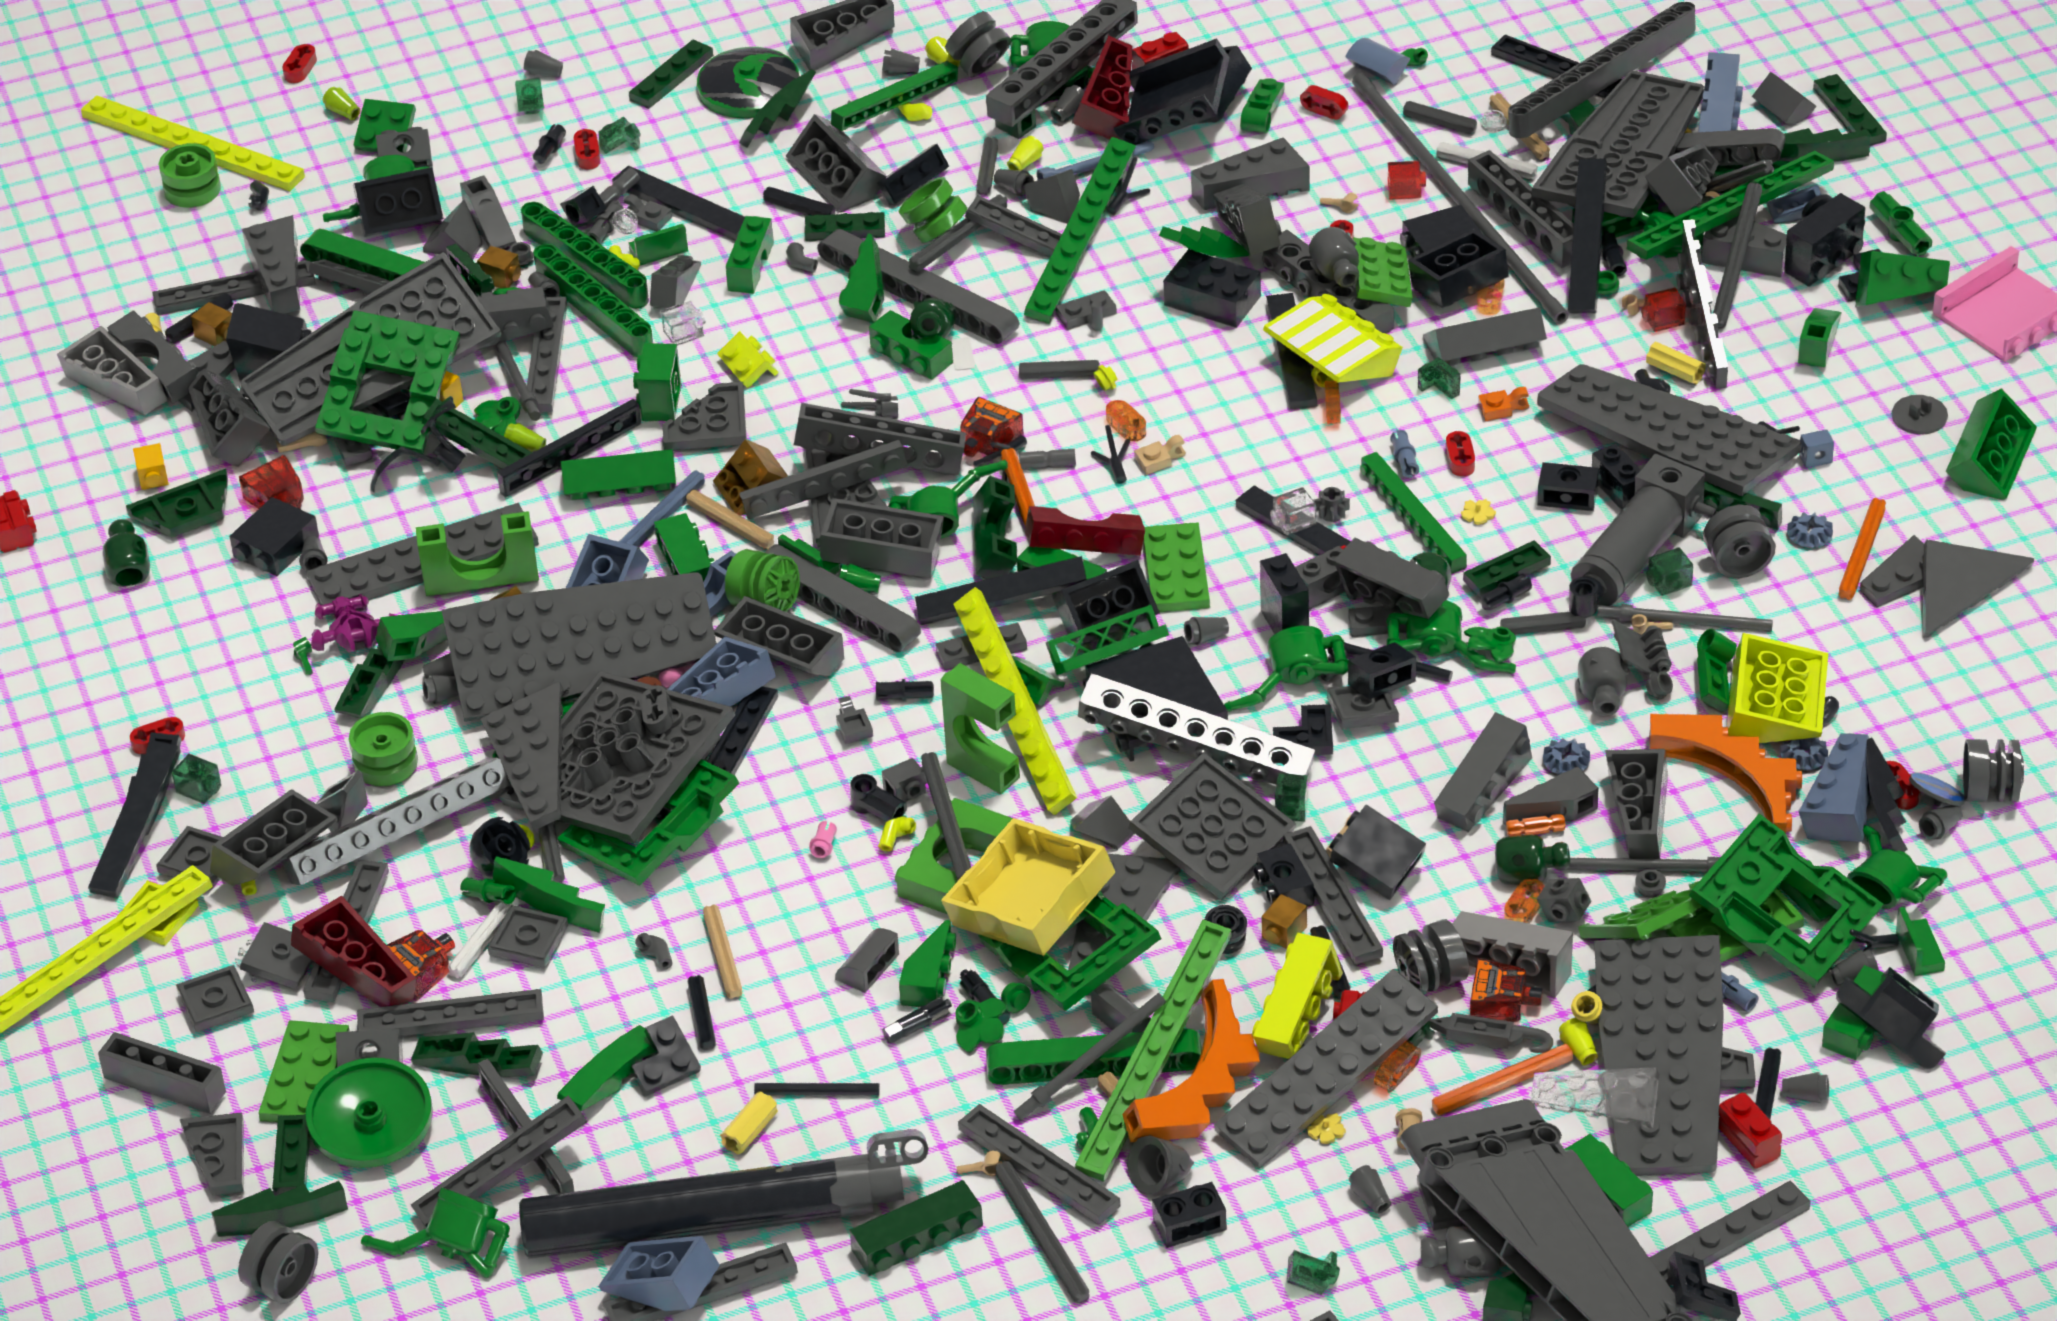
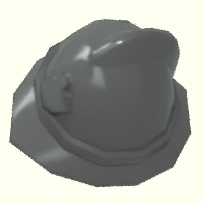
M1151 1135L1137 1139L1130 1148L1127 1162L1131 1182L1140 1192L1151 1195L1168 1189L1172 1185L1184 1180L1194 1165V1161L1185 1149Z

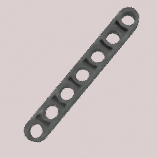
M774 544L765 552L767 554L771 553L790 557L797 564L800 574L798 599L889 649L901 652L921 634L918 622L910 615L831 572L818 567L783 546Z

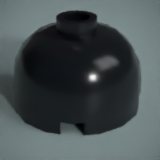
M498 816L484 822L473 833L470 841L469 852L473 865L487 877H493L496 856L523 864H528L529 862L527 852L531 849L526 833L516 822L511 821L509 823L501 820L504 817Z

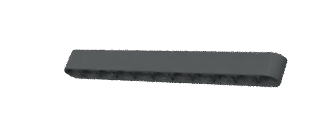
M1691 2L1673 4L1508 108L1510 136L1515 138L1531 136L1623 78L1630 71H1634L1694 33L1696 30L1695 5Z

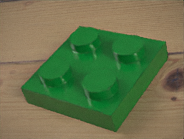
M364 99L353 144L356 150L378 152L376 135H381V132L386 130L405 132L408 128H411L416 112L415 105ZM408 144L400 145L397 150L405 153Z

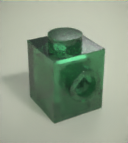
M1680 547L1649 557V566L1646 571L1648 583L1652 587L1654 586L1661 596L1692 586L1693 563Z
M188 754L172 771L176 793L203 804L212 795L216 794L222 786L218 765L192 754Z
M1278 773L1275 807L1291 820L1305 822L1308 806V775Z

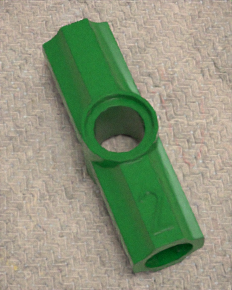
M1885 191L1877 193L1870 201L1869 208L1888 227L1890 239L1902 242L1917 257L1926 254L1927 250L1932 247V239L1913 219L1914 212L1911 208L1900 206Z

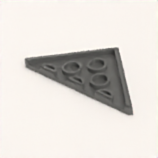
M1926 539L1923 554V637H1929L1941 626L1947 625L1966 609L1972 608L1985 599L1994 590L2000 589L2016 578L2022 571L2028 570L2033 565L2034 558Z

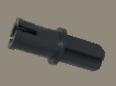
M553 124L547 134L540 138L539 146L533 154V159L537 160L539 164H543L551 153H555L558 150L560 141L566 135V130L562 125Z
M1605 231L1604 235H1602V257L1608 263L1609 270L1618 277L1627 271V266L1623 259L1624 251L1618 245L1615 234Z
M1522 573L1508 582H1500L1497 588L1480 597L1479 601L1482 604V608L1484 610H1492L1503 603H1512L1515 597L1532 589L1531 579L1529 577L1526 578L1527 575Z
M902 679V681L876 682V700L902 699L903 702H906L907 698H932L934 696V684L932 681L906 682V679Z

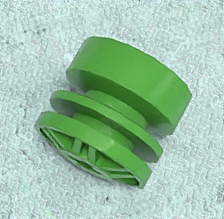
M750 549L741 550L732 558L725 576L726 596L734 607L746 596L787 612L793 606L800 586V574L797 564L792 558Z

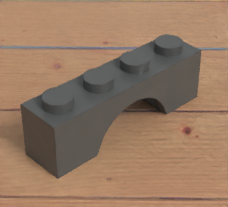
M132 310L107 327L108 332L135 357L146 356L158 360L152 372L159 378L166 397L173 404L190 393L188 387L199 373L196 366L191 360L186 361L175 345L171 347L161 331L156 332L145 316L141 318Z

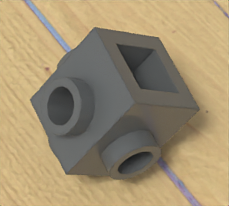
M1580 878L1549 879L1537 898L1548 922L1580 921L1592 902Z

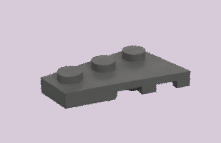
M232 1113L180 1119L181 1128L211 1194L220 1195L244 1192L243 1114Z

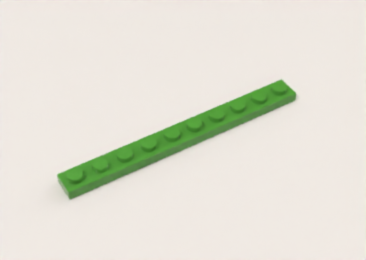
M1204 919L1202 920L1163 995L1166 1003L1154 1012L1075 1164V1168L1085 1175L1105 1182L1128 1137L1122 1114L1134 1100L1149 1097L1231 938V929Z

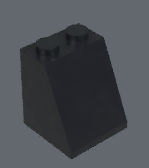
M234 304L226 341L239 380H242L311 334L312 331L307 329L305 320L250 305Z

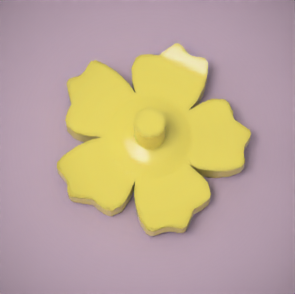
M1470 499L1465 501L1464 511H1461V516L1468 522L1474 520V524L1480 525L1487 523V520L1493 519L1496 511L1493 507H1490L1491 502L1487 501V499L1478 500L1476 503Z
M1337 1113L1327 1114L1326 1118L1320 1115L1311 1123V1126L1307 1127V1134L1314 1140L1320 1138L1321 1144L1334 1142L1335 1138H1342L1346 1133V1129L1341 1124V1116H1338Z

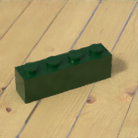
M961 1180L850 1229L851 1251L868 1276L885 1271L893 1265L909 1258H914L920 1253L936 1246L944 1245L954 1238L971 1233L983 1226L981 1204L965 1181Z

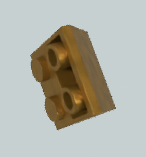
M745 439L713 482L732 510L738 515H743L745 511L740 492L788 477V475L768 448Z

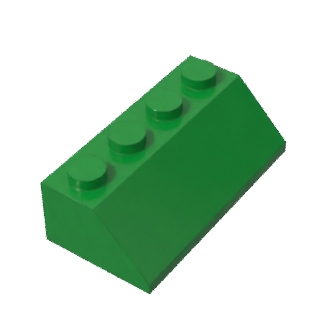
M2002 388L1977 400L1946 472L1963 491L2000 500L2006 499L2037 426Z
M673 449L561 461L564 495L571 496V500L588 499L587 494L599 493V497L616 496L615 491L626 490L627 494L644 493L643 488L654 487L655 491L671 490L672 484H677Z

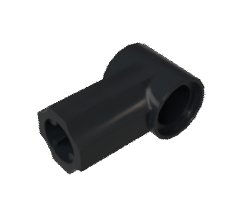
M860 774L852 778L850 795L851 807L854 811L863 814L872 813L886 822L904 815L907 810V803L878 787L877 781L873 776Z

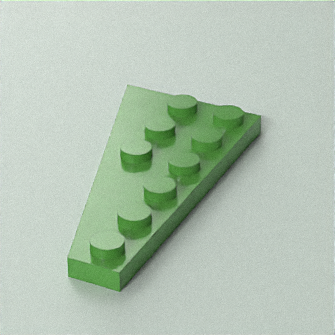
M1699 881L1689 884L1690 890L1677 894L1673 890L1631 906V912H1621L1602 917L1604 923L1601 925H1590L1589 923L1578 927L1581 938H1614V940L1633 938L1635 941L1649 939L1652 937L1651 932L1671 928L1674 926L1673 921L1691 918L1696 915V910L1700 908L1706 909L1689 896L1691 890Z

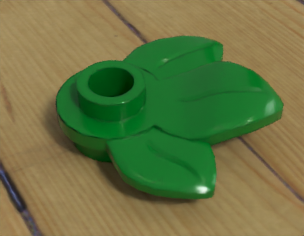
M504 397L499 401L488 400L482 402L474 409L475 414L478 415L475 420L504 436L510 423L517 424L516 419L519 417L521 409L520 403L514 397Z
M1472 627L1464 631V634L1470 637L1468 641L1469 651L1490 650L1492 658L1497 663L1508 660L1514 654L1512 646L1515 645L1516 636L1506 627H1496L1493 629Z
M989 998L981 1003L966 1000L957 1007L955 1012L956 1022L960 1027L956 1038L963 1050L971 1053L980 1041L993 1044L1003 1038L1005 1028L998 1019L1007 1008L1003 1001L997 998Z

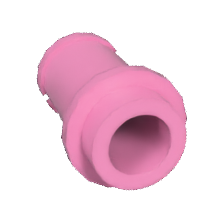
M827 821L820 822L815 837L809 843L812 855L817 858H825L833 850L832 841L837 832V827L832 822H830L828 830H825Z

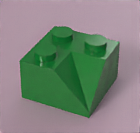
M644 343L642 354L637 356V370L639 372H634L633 377L634 389H638L639 392L636 395V401L639 403L642 421H668L669 419L674 421L682 387L677 344Z

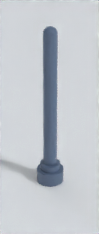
M1147 141L1137 144L1132 157L1152 151L1154 149L1153 142ZM1101 156L1056 170L1049 167L1038 169L1036 172L1037 180L1069 169L1073 170L1074 175L1095 169Z

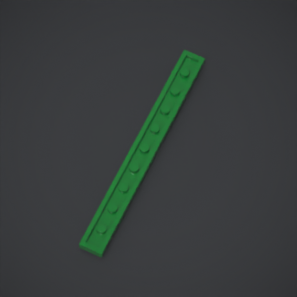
M1111 137L1025 307V316L1048 324L1050 323L1056 311V306L1059 305L1135 152L1136 145Z
M1814 150L1775 169L1772 174L1747 182L1628 239L1626 249L1638 257L1648 260L1682 243L1684 220L1694 219L1696 226L1695 237L1739 216L1749 183H1758L1762 186V193L1758 204L1760 206L1834 169V160Z

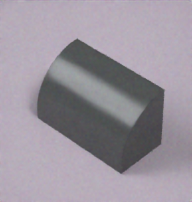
M1772 72L1767 75L1751 96L1787 124H1796L1803 121L1817 107Z
M884 928L873 930L837 970L835 980L866 993L899 955L898 933Z
M1101 984L1091 992L1092 1014L1111 1030L1115 1029L1139 1009L1109 984ZM1149 1016L1130 1033L1144 1032L1151 1017Z

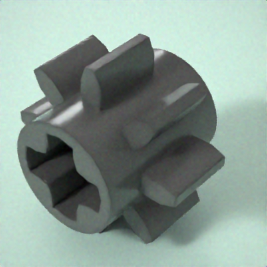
M1328 487L1323 491H1319V498L1314 499V511H1319V518H1323L1328 522H1336L1341 518H1345V511L1350 510V498H1345V491H1341L1336 487Z

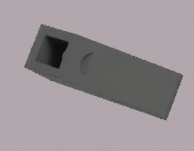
M485 175L460 183L462 200L465 199L474 223L488 247L494 246L505 249L517 243L496 193Z
M679 255L652 273L650 306L676 309L684 304L701 267V261L693 260L692 256Z
M1577 766L1505 801L1503 806V824L1506 826L1508 820L1518 819L1520 822L1523 818L1538 816L1550 818V815L1562 814L1565 821H1574L1598 809L1599 788Z

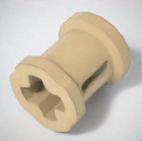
M1415 1108L1402 1109L1395 1115L1396 1125L1399 1127L1396 1141L1398 1146L1404 1150L1406 1148L1400 1141L1401 1134L1411 1125L1423 1122L1422 1112Z

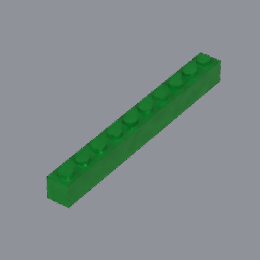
M945 61L831 110L830 124L843 131L957 82L959 67L949 61Z
M1377 451L1361 457L1360 470L1362 474L1367 476L1370 483L1378 489L1380 495L1387 499L1388 504L1394 507L1397 514L1405 520L1407 526L1414 530L1415 535L1421 538L1424 545L1433 553L1439 554L1447 560L1451 567V574L1467 568V554Z

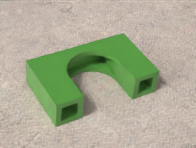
M529 511L501 515L504 535L503 545L495 555L481 561L462 560L451 553L447 545L444 523L415 527L426 596L539 580Z
M959 663L940 679L947 764L997 793L1002 794L1020 778L1019 757L989 740L979 729L975 720L998 731L1016 715L1015 693Z
M953 798L951 801L966 849H974L985 853L987 847L1013 819L957 798ZM939 819L933 827L927 829L924 839L919 846H915L912 849L910 858L904 866L898 868L895 882L897 883L898 897L947 914L941 900L957 883L955 871L946 869L937 863L943 855L948 853Z

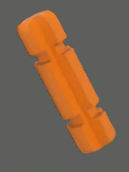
M1562 814L1550 815V818L1538 816L1523 818L1520 822L1518 819L1508 820L1506 822V832L1508 836H1519L1521 834L1549 833V830H1553V832L1564 831L1566 826L1565 818Z

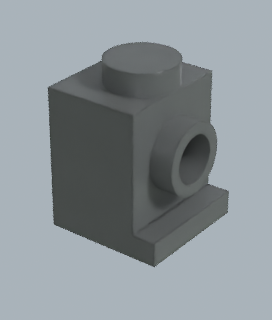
M910 758L882 771L883 790L904 802L926 793L925 784L928 783L923 767H920L914 758Z

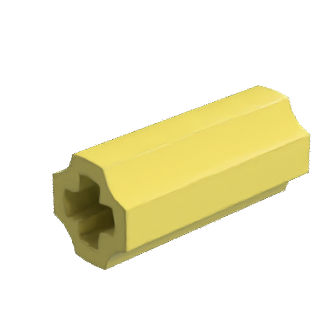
M1656 341L1650 346V350L1646 355V363L1695 385L1701 381L1706 369V363Z
M763 1092L756 1093L720 1134L722 1138L721 1143L724 1147L737 1155L743 1153L778 1112L776 1101Z

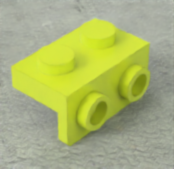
M739 331L717 352V355L747 388L767 369L774 376L779 373L773 366L776 362L775 359L766 350L760 351L763 346L753 335L747 338Z

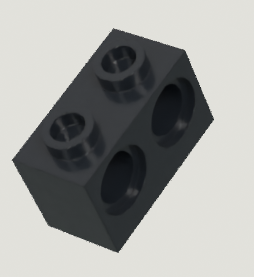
M1213 1182L1195 1185L1186 1190L1152 1199L1153 1222L1166 1248L1227 1230L1226 1208Z

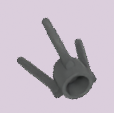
M850 389V394L874 398L875 402L841 403L842 407L875 408L876 416L889 419L898 418V397L891 396V393L881 394Z

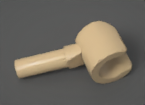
M1353 192L1348 193L1343 199H1320V204L1339 206L1345 213H1351L1359 206V204L1353 203L1358 198Z
M1628 294L1622 298V307L1627 309L1628 314L1634 316L1638 314L1640 307L1657 302L1658 296L1653 295L1644 299H1638L1637 296Z
M1642 614L1634 615L1631 618L1633 630L1641 635L1650 625H1656L1661 630L1673 628L1672 622H1648L1646 616Z
M989 1151L986 1153L983 1162L957 1166V1173L983 1171L986 1175L996 1176V1165L1003 1163L999 1161L1000 1153Z

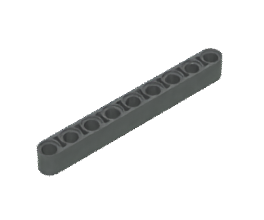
M836 229L817 245V250L823 260L849 273L850 268L855 265L858 259L859 246L865 240L842 229ZM878 247L883 290L912 304L915 301L922 302L928 298H939L949 304L952 303L956 308L954 310L956 325L995 344L1002 343L1019 328V320L1012 311L925 269H922L920 272H916L914 269L911 270L909 268V261Z

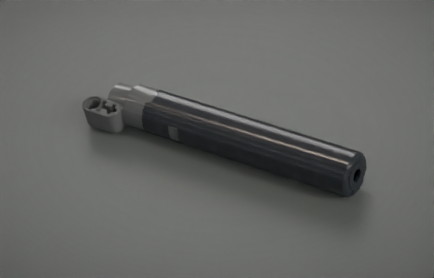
M917 1129L878 1133L869 1138L866 1148L868 1154L522 1198L519 1202V1217L525 1255L530 1259L626 1246L628 1242L706 1236L783 1226L784 1224L873 1214V1204L904 1200L900 1166L922 1162L928 1155L929 1147L925 1135ZM911 1140H918L922 1143L921 1149L915 1153L907 1152L905 1145ZM894 1142H898L901 1155H896ZM878 1145L885 1146V1156L878 1155Z

